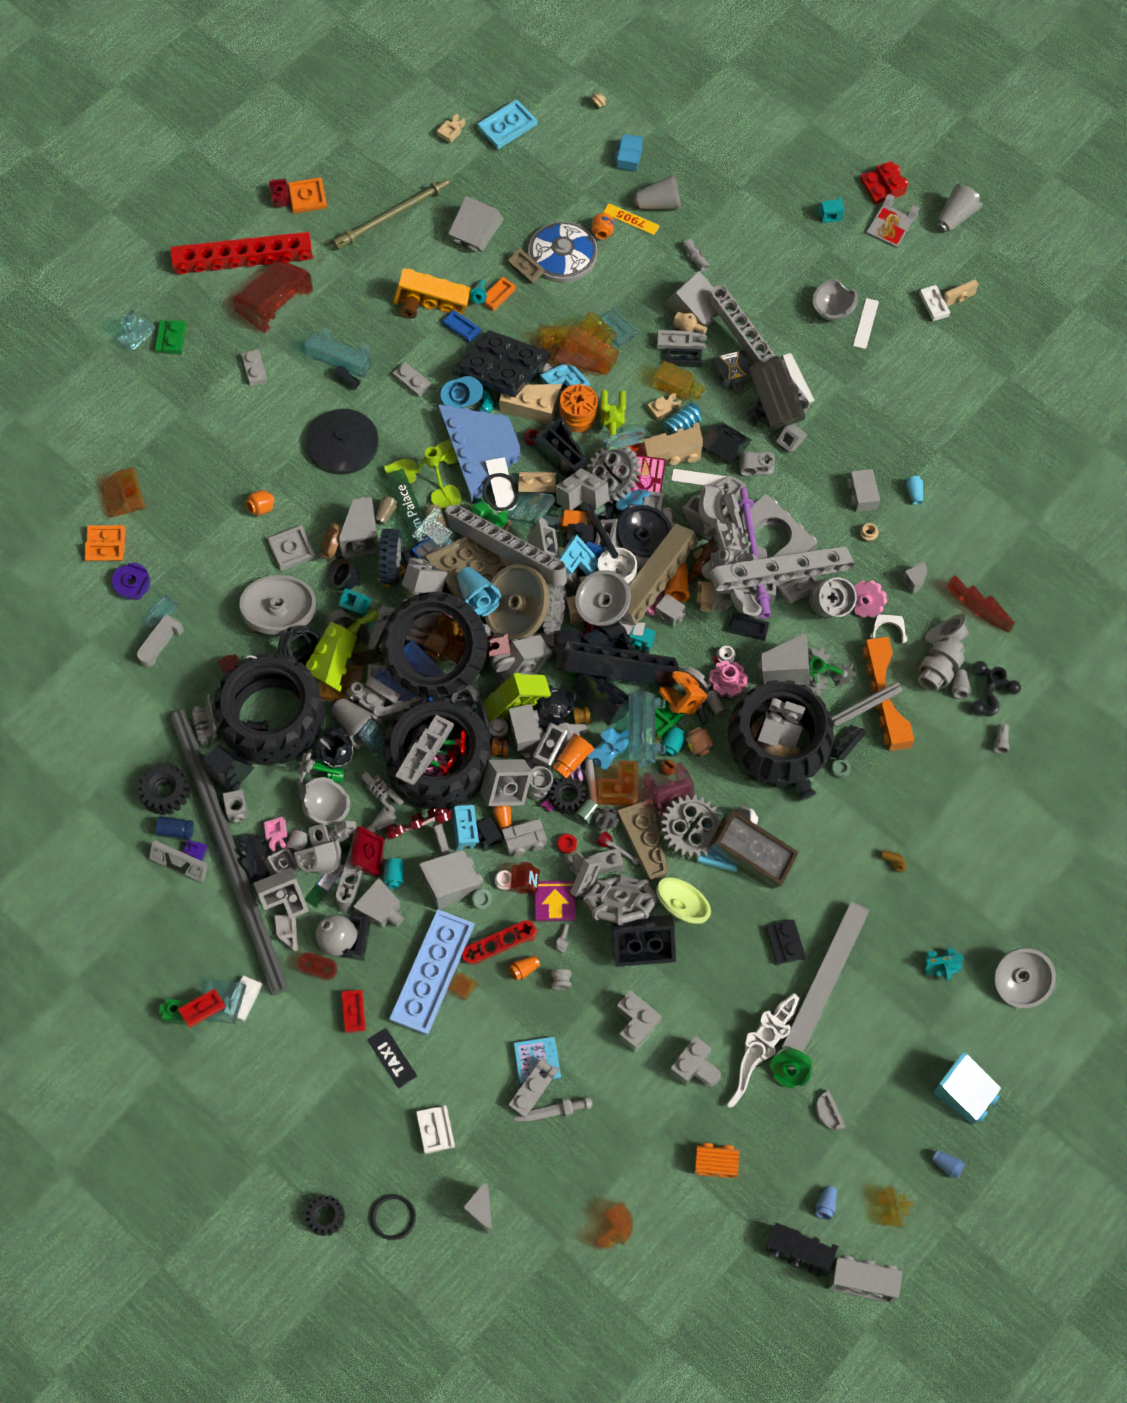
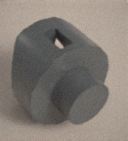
M338 609L327 614L325 625L327 628L330 622H333L347 629L354 622V619L344 610Z
M468 685L461 691L454 693L451 701L454 703L455 700H458L468 705L471 710H474L480 695L475 687Z

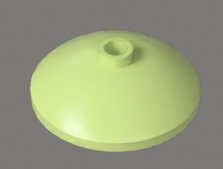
M664 878L657 885L656 891L660 903L676 919L686 923L700 924L707 921L710 917L711 908L707 899L689 883L676 878Z

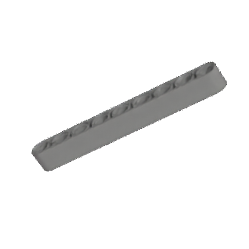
M722 285L715 286L710 296L712 307L778 397L783 399L784 405L792 416L803 418L810 406L809 400L729 291Z
M450 505L446 508L447 525L453 531L513 564H522L536 569L545 581L553 586H562L567 583L566 565L563 561L459 505Z
M851 901L783 1047L790 1046L801 1052L804 1051L870 909Z

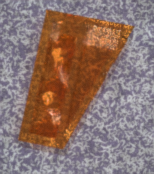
M573 325L556 348L553 362L608 375L616 364L619 350Z

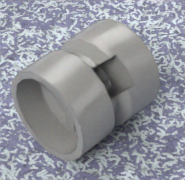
M538 766L532 769L533 773L527 794L532 799L542 800L550 793L553 774L548 768Z

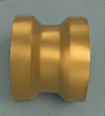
M589 706L574 708L573 717L575 725L581 723L591 724Z

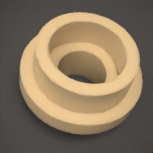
M594 92L592 94L591 100L597 107L601 108L606 105L604 102L606 98L601 93L596 94Z
M867 523L861 527L860 536L862 539L873 541L878 537L879 532L874 524Z

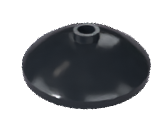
M637 505L627 509L621 515L617 525V534L621 544L631 553L641 557H651L672 527L666 515L657 508L648 505Z

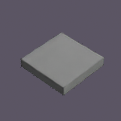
M302 525L267 538L281 571L316 558Z

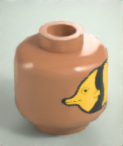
M699 727L687 733L688 736L685 741L691 754H699L702 757L710 753L709 749L714 743L707 729Z

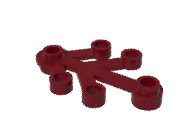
M434 807L426 811L428 817H423L422 813L419 812L410 816L412 822L398 826L396 823L385 828L387 839L396 838L407 830L417 829L436 820L437 824L443 823L452 818L450 815L452 813L451 809L446 810L445 807L441 809Z

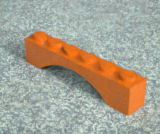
M889 637L868 639L865 646L862 647L863 658H866L868 663L866 664V671L872 680L870 682L872 693H876L886 687V669L893 655ZM890 698L876 705L875 708L880 713L879 725L884 729L883 741L888 746V750L911 748L915 740L910 722L903 718L895 709Z

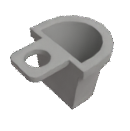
M324 824L310 827L308 831L313 847L294 852L296 862L302 871L329 874L335 871L341 862L342 856L339 841L330 842ZM316 830H320L323 833L321 841L315 837Z

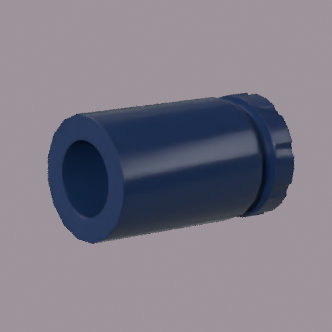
M159 816L156 825V835L191 840L194 833L193 820Z

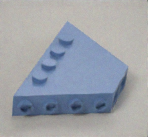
M438 404L439 415L443 419L472 503L475 499L482 496L483 484L489 477L486 461L505 457L508 469L510 465L515 464L520 459V445L509 417L502 414L495 415L485 411L478 412L467 408H456L450 405ZM491 480L487 484L486 489L492 487Z

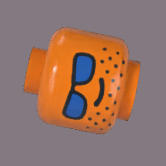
M599 213L593 217L591 232L596 238L603 240L613 234L614 219L607 213Z

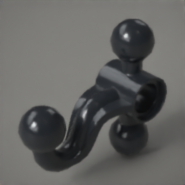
M984 661L974 663V673L979 676L985 675L988 677L985 696L991 703L992 708L986 709L984 703L977 700L971 703L970 710L974 715L994 716L999 711L1000 705L993 694V690L1004 686L1009 694L1016 695L1021 691V684L1016 680H1007V672L1002 667H994L990 670ZM993 675H998L1001 680H995Z

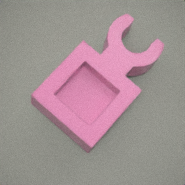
M280 817L264 822L266 839L270 842L269 847L273 853L276 852L275 847L280 844L282 849H285L286 844L282 839L287 837L285 819Z

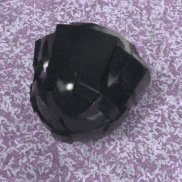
M334 727L330 728L319 739L313 748L314 760L325 763L330 767L349 764L352 760L353 745L342 727L337 729Z

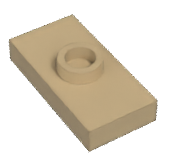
M976 279L947 291L944 296L947 307L959 301L963 302L968 297L975 295L979 285Z

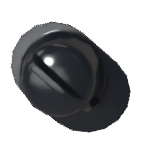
M339 556L335 558L327 572L329 583L338 590H345V588L351 590L354 586H360L358 582V569L345 557Z

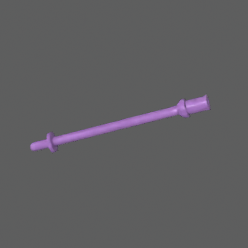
M742 487L740 489L741 500L738 502L740 509H743L748 542L751 543L749 547L750 553L755 554L759 559L750 511L754 501L748 499L747 489ZM764 585L756 586L758 595L755 597V600L762 607L759 617L761 619L771 617L770 596L765 593Z

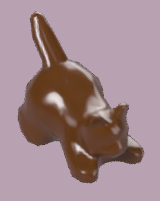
M713 538L709 539L708 543L700 544L703 552L694 562L693 571L688 576V584L692 583L696 577L705 578L701 569L705 563L711 560V553L719 550Z

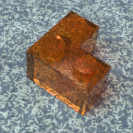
M618 760V779L598 778V805L632 806L637 804L638 761Z

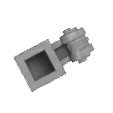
M355 681L346 691L351 700H358L361 708L373 714L376 706L387 707L384 696L372 688L368 690L362 683Z

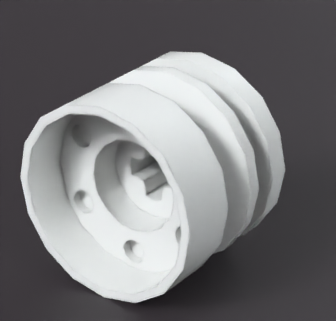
M615 547L619 554L615 559L611 557L608 550L603 552L598 559V571L609 570L616 572L630 585L637 576V560L631 551Z

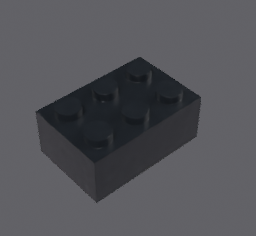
M672 915L652 916L645 920L638 919L626 922L623 925L611 922L615 967L676 962L675 925Z

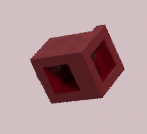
M286 178L269 180L273 208L290 206Z

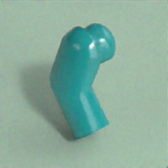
M484 390L482 394L484 402L479 407V411L490 413L494 407V401L489 392Z

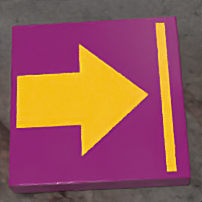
M537 881L535 887L536 922L576 921L575 896L570 893L575 881Z

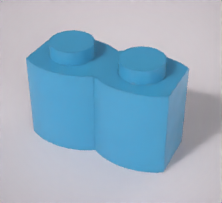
M623 134L622 139L618 141V149L620 150L615 153L614 162H617V168L637 171L643 147V137Z

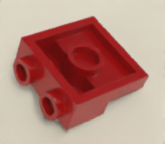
M893 161L878 165L875 171L863 174L860 177V181L874 205L883 203L888 194L897 198L906 193L908 187L907 178H902L899 165H895Z

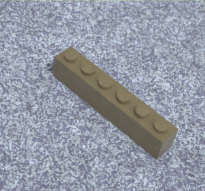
M678 524L674 525L630 583L631 601L627 612L621 618L622 620L636 626L638 621L644 617L647 609L654 604L656 597L665 589L666 584L674 577L680 565L686 561L689 553L695 549L698 541L693 530Z

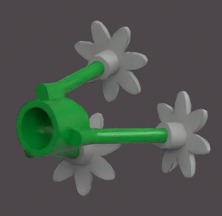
M824 647L819 650V653L817 649L812 648L813 655H808L809 660H811L809 667L812 672L810 684L805 686L812 689L813 693L816 691L818 696L821 695V689L828 690V687L824 685L828 679L823 678L820 680V674L825 673L827 669L838 674L834 681L840 680V686H843L845 681L851 684L852 680L850 677L856 675L854 671H851L853 664H849L846 667L845 663L842 662L841 669L831 666L826 661L831 655L824 654Z
M310 749L307 755L303 753L302 761L298 762L300 765L298 774H301L298 776L297 782L300 799L302 800L303 791L307 784H303L306 772L309 773L311 769L325 772V778L333 779L337 784H341L344 777V769L316 762L310 758L313 749Z

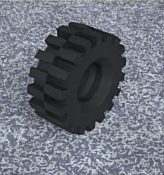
M158 763L159 767L155 768L152 765L150 766L151 771L147 769L144 771L145 777L141 776L139 779L141 784L138 783V793L149 811L152 810L157 815L158 812L161 815H166V812L169 811L171 815L174 814V809L179 811L182 809L180 805L183 804L185 806L187 803L186 798L190 796L188 792L190 791V786L184 772L179 770L178 766L174 765L172 767L171 763H166V766H163V763ZM170 784L172 791L168 795H158L157 788L160 785Z

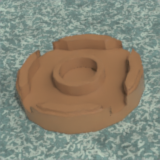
M335 523L330 524L331 528L326 530L321 543V549H324V551L320 555L326 560H330L333 557L339 544L341 527Z

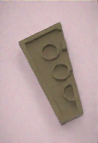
M653 799L620 809L616 814L649 882L668 874L665 855L660 842V832H658L656 813L654 814Z

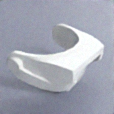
M878 614L872 634L870 633V639H875L877 628L887 623L895 625L900 630L902 643L905 644L907 636L905 634L903 617Z

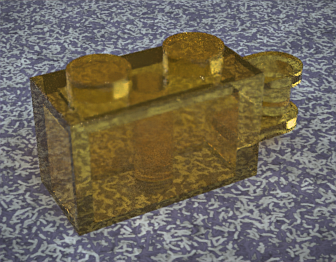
M663 361L654 376V387L670 395L676 393V397L683 401L686 400L687 396L694 400H700L701 393H704L706 390L703 385L695 382L696 375L666 361Z

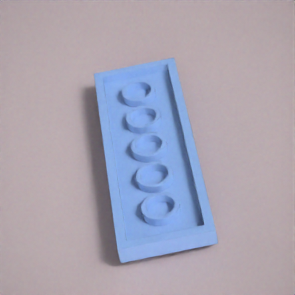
M437 909L391 1014V1022L428 1036L460 962L462 952L475 927V923Z

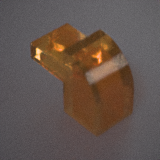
M621 1201L604 1213V1218L612 1229L596 1240L600 1250L604 1248L609 1250L617 1244V1239L624 1245L631 1237L633 1219Z

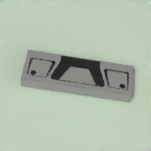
M156 840L152 843L150 860L199 882L204 881L207 863Z

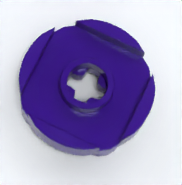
M128 563V566H121L114 572L112 584L115 592L120 597L129 600H139L149 590L151 579L145 567L137 563ZM132 578H135L134 584H129L127 582V580H132Z

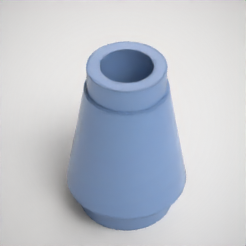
M939 1150L932 1159L951 1178L955 1177L957 1179L965 1167V1164L961 1162L962 1159Z
M825 1186L814 1207L816 1210L815 1215L819 1218L831 1220L832 1216L835 1215L836 1188Z

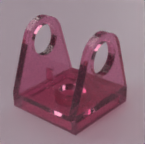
M682 762L677 763L680 780L658 787L649 772L644 773L645 784L650 798L653 799L654 808L659 818L663 813H667L665 809L667 806L671 807L670 803L672 801L677 803L678 797H681L684 801L686 795L689 796L690 800L695 795L694 781Z

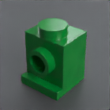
M166 998L165 1004L161 1003L159 1015L162 1016L165 1023L186 1025L178 1009L190 1003V1000L182 1001ZM173 1007L177 1008V1011L174 1013L171 1012Z

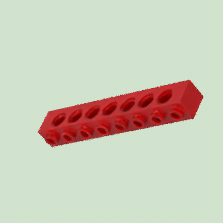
M310 232L173 246L171 247V259L174 273L186 274L282 262L288 263L300 260L306 261L313 259Z

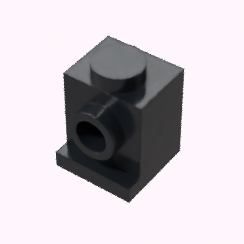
M491 817L487 819L482 818L476 822L478 839L483 843L484 851L502 843V836Z

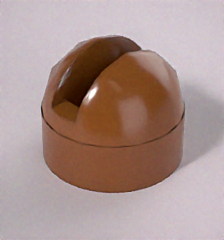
M667 759L661 763L660 771L664 776H671L675 773L676 765L672 760Z

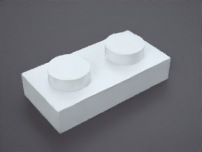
M937 285L920 290L919 295L933 321L949 317L950 311Z
M243 976L225 1013L245 1022L259 994L262 983Z

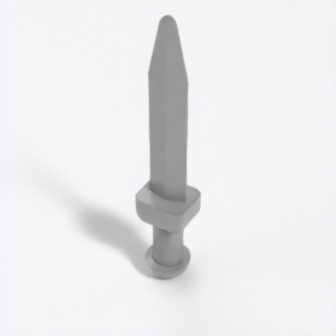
M589 1097L575 1102L566 1099L562 1100V1104L531 1110L526 1118L519 1115L513 1120L534 1121L561 1114L570 1116L574 1113V1110L590 1109L593 1103Z

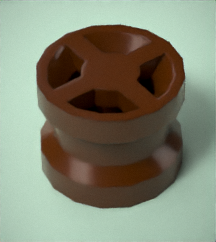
M413 297L403 298V306L400 308L401 316L408 319L416 318L417 309L420 305L419 301Z
M493 737L491 755L507 757L509 738L499 740L497 737Z

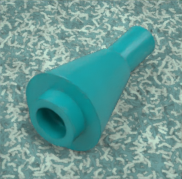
M483 279L478 281V285L469 294L470 299L477 304H481L487 299L484 287L485 281Z

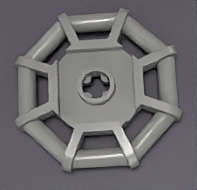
M620 874L618 877L606 880L599 879L595 881L594 887L584 896L583 900L590 908L593 918L615 922L618 925L638 919H647L650 911L659 903L658 896L651 888L648 880L627 877L625 874ZM595 902H601L602 905L597 906ZM642 902H647L644 907L641 906Z

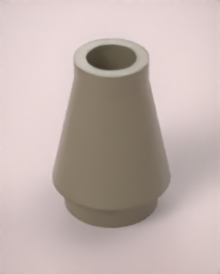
M384 496L380 500L375 521L385 525L388 518L396 510L397 501L389 496Z

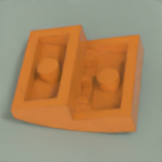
M87 526L85 561H123L126 526Z

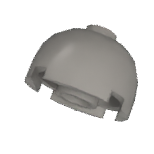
M330 915L324 918L317 926L315 933L316 941L327 955L339 956L343 954L341 951L346 948L350 949L353 946L357 937V929L345 916Z

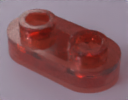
M310 952L303 953L298 959V967L304 974L323 980H331L337 975L338 968L332 959ZM307 962H312L310 967L305 966ZM331 968L330 973H325L324 970Z

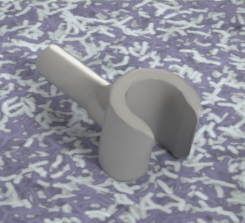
M564 924L562 934L556 942V949L562 953L566 951L569 942L565 941L569 928L568 924Z

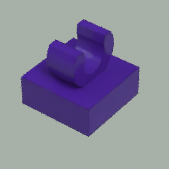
M187 840L183 853L203 861L208 847L207 844Z

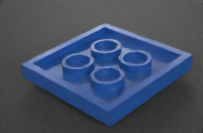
M413 640L404 647L407 660L419 673L429 677L445 675ZM386 666L374 676L375 679L401 695L398 701L407 702L413 697L421 696L402 687L392 677ZM426 697L427 700L433 701L432 697Z

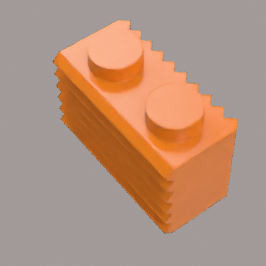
M701 1143V1146H697L694 1175L737 1178L739 1150H734L735 1147L731 1145L713 1148V1144Z

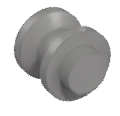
M502 718L493 719L489 724L491 739L493 740V737H497L499 740L507 738V722Z

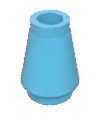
M920 476L907 478L905 486L914 505L923 503V480H921Z

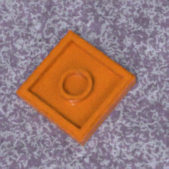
M321 177L288 182L293 214L327 208Z

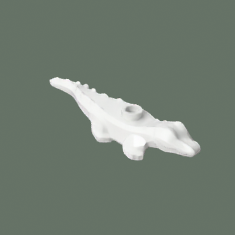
M791 994L784 1001L780 1002L773 1015L771 1011L764 1012L761 1016V1025L756 1032L747 1034L745 1053L740 1065L738 1088L727 1107L735 1106L747 1089L751 1073L757 1064L776 1054L774 1046L779 1039H783L790 1033V1025L785 1024L795 1015L796 1007L799 1003L797 995Z

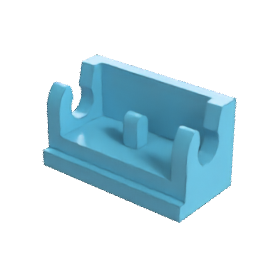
M474 805L454 806L451 816L456 851L462 850L465 846H470V849H473L476 843L479 842Z

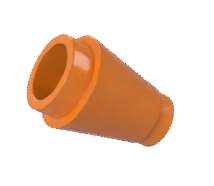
M493 806L494 810H492V813L502 833V829L512 826L511 807Z
M535 955L512 962V965L509 966V972L515 981H522L540 966V962Z

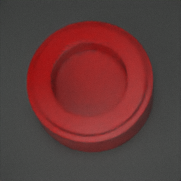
M571 834L561 835L557 841L558 850L562 854H572L577 848L576 838Z

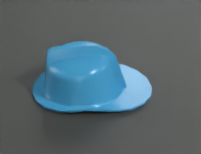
M471 376L458 378L447 382L442 387L441 400L445 405L456 408L470 406L482 398L483 386L477 379Z

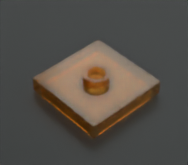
M345 664L347 671L345 675H342L339 684L342 686L341 690L338 691L322 683L321 699L331 701L347 699L352 703H359L358 700H351L346 691L355 681L362 683L364 666Z

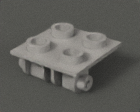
M209 694L206 696L205 707L203 709L201 707H194L192 715L194 725L196 726L197 740L200 744H207L210 741L211 746H213L214 738H217L216 730L219 729L217 718L213 716L215 706L214 702L210 701Z

